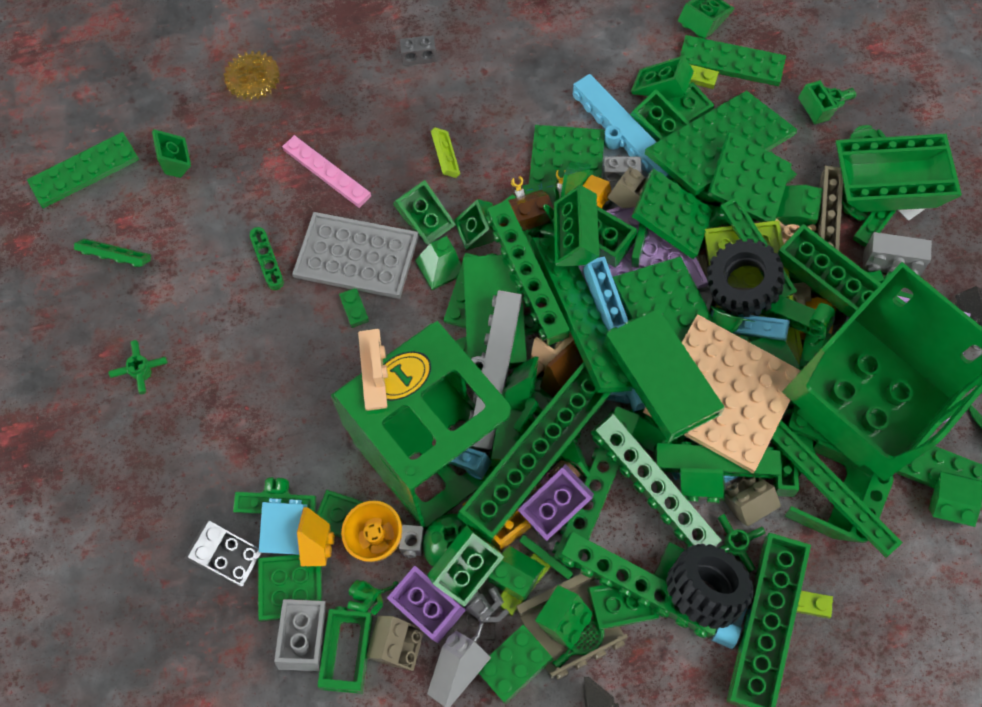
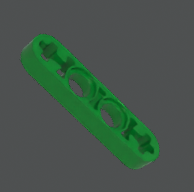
M255 227L250 231L249 235L266 283L271 290H279L283 287L284 280L267 234L263 228ZM257 234H260L262 240L260 243L258 242ZM262 248L269 249L266 254L259 253ZM267 263H274L273 268H264ZM271 275H275L277 283H273Z

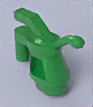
M356 580L349 589V595L354 600L363 601V603L350 600L347 608L365 613L371 606L375 605L371 609V614L376 615L383 607L381 594L397 587L398 581L393 582L392 586L380 590L373 587L367 581Z

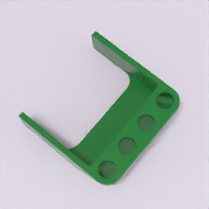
M818 440L813 446L814 451L845 467L847 473L843 483L880 518L893 484V475L883 481L865 464L859 468L838 448ZM790 506L785 514V517L830 538L857 543L868 542L867 538L835 506L828 522Z

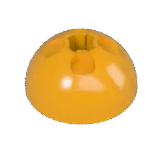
M363 502L354 507L346 516L341 531L342 541L346 550L353 557L365 562L381 561L389 557L400 544L402 538L400 517L390 505L384 502Z

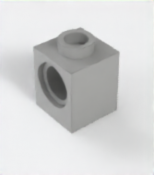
M402 525V538L399 550L405 557L415 558L416 555L421 556L424 536L422 526ZM414 538L417 540V543L414 546H408L406 544L407 541Z

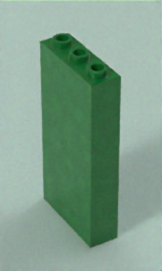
M491 253L486 256L469 255L468 257H463L467 355L470 359L476 356L481 357L483 352L486 353L487 345H484L486 333L490 334L491 326H488L490 314H494L495 307H492V300L494 295L497 296L498 290L521 294L523 297L522 290L518 291L515 280L517 279L515 275H511L507 266L509 262L502 255ZM523 298L508 369H515L527 361ZM482 364L476 365L480 370L483 369Z
M659 308L654 311L649 310L636 320L630 319L619 328L614 327L607 332L604 343L668 442L722 415L725 408Z

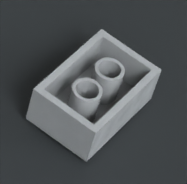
M874 232L864 249L863 270L869 272L881 270V273H889L903 262L921 276L931 261L932 240Z

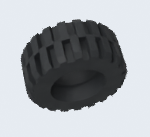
M739 239L734 244H731V242L727 243L725 249L720 248L716 252L717 257L713 256L711 258V265L707 269L708 285L715 303L718 306H722V310L727 313L731 310L732 315L739 316L741 313L744 317H750L751 313L759 315L761 310L765 309L768 311L771 309V303L776 304L778 302L779 295H782L783 285L785 284L783 264L778 253H774V249L770 245L765 247V243L762 241L755 243L754 239H747L745 242ZM743 266L756 267L765 274L763 281L755 288L749 290H738L731 287L727 282L728 277L734 270Z
M697 544L688 547L681 553L668 572L667 589L669 596H672L673 604L677 605L680 608L679 611L683 615L686 614L689 620L692 622L696 621L703 627L709 626L710 628L718 629L719 627L725 628L732 625L749 606L753 598L752 580H749L750 575L748 571L744 570V565L740 561L738 562L734 555L726 553L722 548H715V545L708 544L705 546V544ZM704 581L711 584L716 589V591L707 586L704 583Z

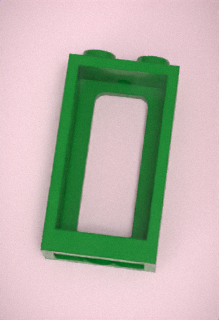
M337 606L335 609H329L317 687L323 691L363 694L368 660L366 655L370 644L373 616L368 611L365 613L347 611L348 608ZM343 623L359 624L361 626L353 681L333 680L340 627Z

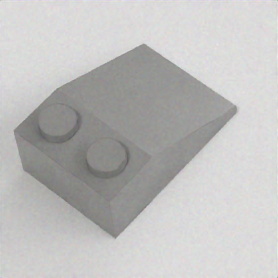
M283 599L274 660L278 670L320 671L324 645L325 601Z
M455 631L442 646L427 694L443 707H451L491 657L475 641Z

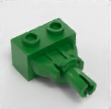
M821 80L806 84L798 99L813 123L819 124L829 121L837 109L844 106L846 100L855 99L856 91H854V88L843 91L836 88L830 89L824 87Z

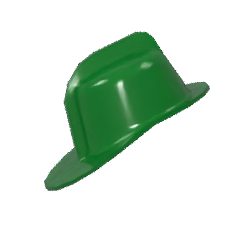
M711 306L714 310L712 322L731 333H734L744 320L755 322L732 315L730 312L727 313L721 308Z

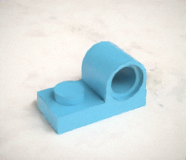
M468 448L452 460L450 464L463 468L471 476L482 480L491 465V459L486 453Z
M747 608L732 625L725 628L719 627L712 641L733 649L740 636L741 624Z

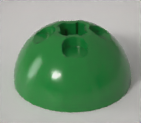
M446 514L436 518L424 533L422 542L423 553L432 567H434L466 526L457 517L458 514Z

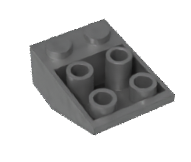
M206 521L184 559L243 587L261 552L253 544L211 521Z

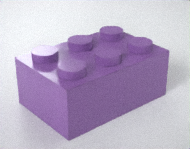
M565 464L522 504L518 511L547 541L593 498L594 493Z
M416 566L409 571L387 597L391 603L437 643L442 640L466 611L453 598L433 585L428 576Z

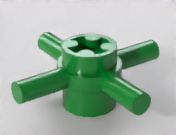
M133 340L131 341L133 356L128 358L125 367L109 370V376L113 378L129 374L132 378L136 379L138 393L142 395L146 393L145 380L151 376V368L168 364V360L165 356L148 361L140 355L138 341Z
M725 514L719 516L718 520L727 535L724 539V545L718 548L724 549L726 553L739 556L749 573L756 570L746 551L749 548L750 541L766 534L764 528L761 526L749 533L739 529L733 530ZM732 539H734L735 542L741 541L743 545H740L739 547L734 546L735 544L733 543Z

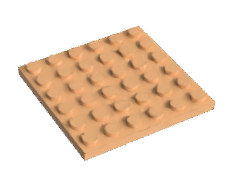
M697 314L682 344L725 408L721 416L684 435L745 470L754 473L790 402V399L782 391L801 370ZM645 408L643 413L651 416L648 410Z

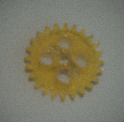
M251 51L249 55L247 52L244 53V56L238 54L239 58L233 57V63L228 62L229 67H225L226 73L223 75L228 90L231 91L232 95L236 94L237 98L242 96L243 100L247 96L250 100L253 99V96H256L257 99H259V95L266 97L265 92L272 93L270 88L276 89L275 83H279L280 71L278 65L272 59V56H267V53L261 55L260 51L257 54Z

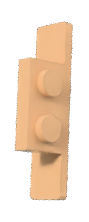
M379 329L359 331L365 409L369 411L387 408L385 378H388L387 366L383 365L386 352L385 346H381Z

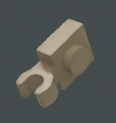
M804 282L793 283L797 290L793 294L794 301L806 305L807 301H812L811 287Z

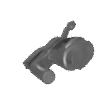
M496 587L488 590L495 602L492 606L489 605L484 595L479 594L478 591L465 606L466 611L480 622L476 636L471 638L475 642L480 637L484 622H500L509 613L505 609L498 617H491L504 603Z

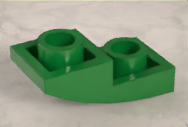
M669 542L653 575L667 582L670 568L685 549Z

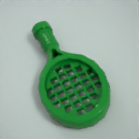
M591 619L588 624L590 627H585L587 630H583L584 633L580 634L583 640L580 643L577 642V645L572 647V652L569 654L570 649H567L565 653L552 662L556 668H561L569 660V657L573 655L585 656L599 648L603 642L604 630L596 632V628H592L593 625L596 627L594 619Z

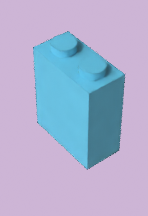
M269 498V502H262L259 552L299 555L297 530L303 507H307V504H301L302 500L289 499V503H281V499Z

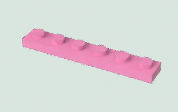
M295 135L282 146L287 154L358 208L371 197V192Z

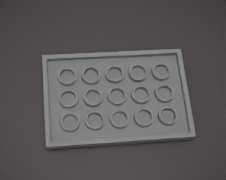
M313 212L292 275L297 279L347 289L355 288L362 292L400 299L419 233Z

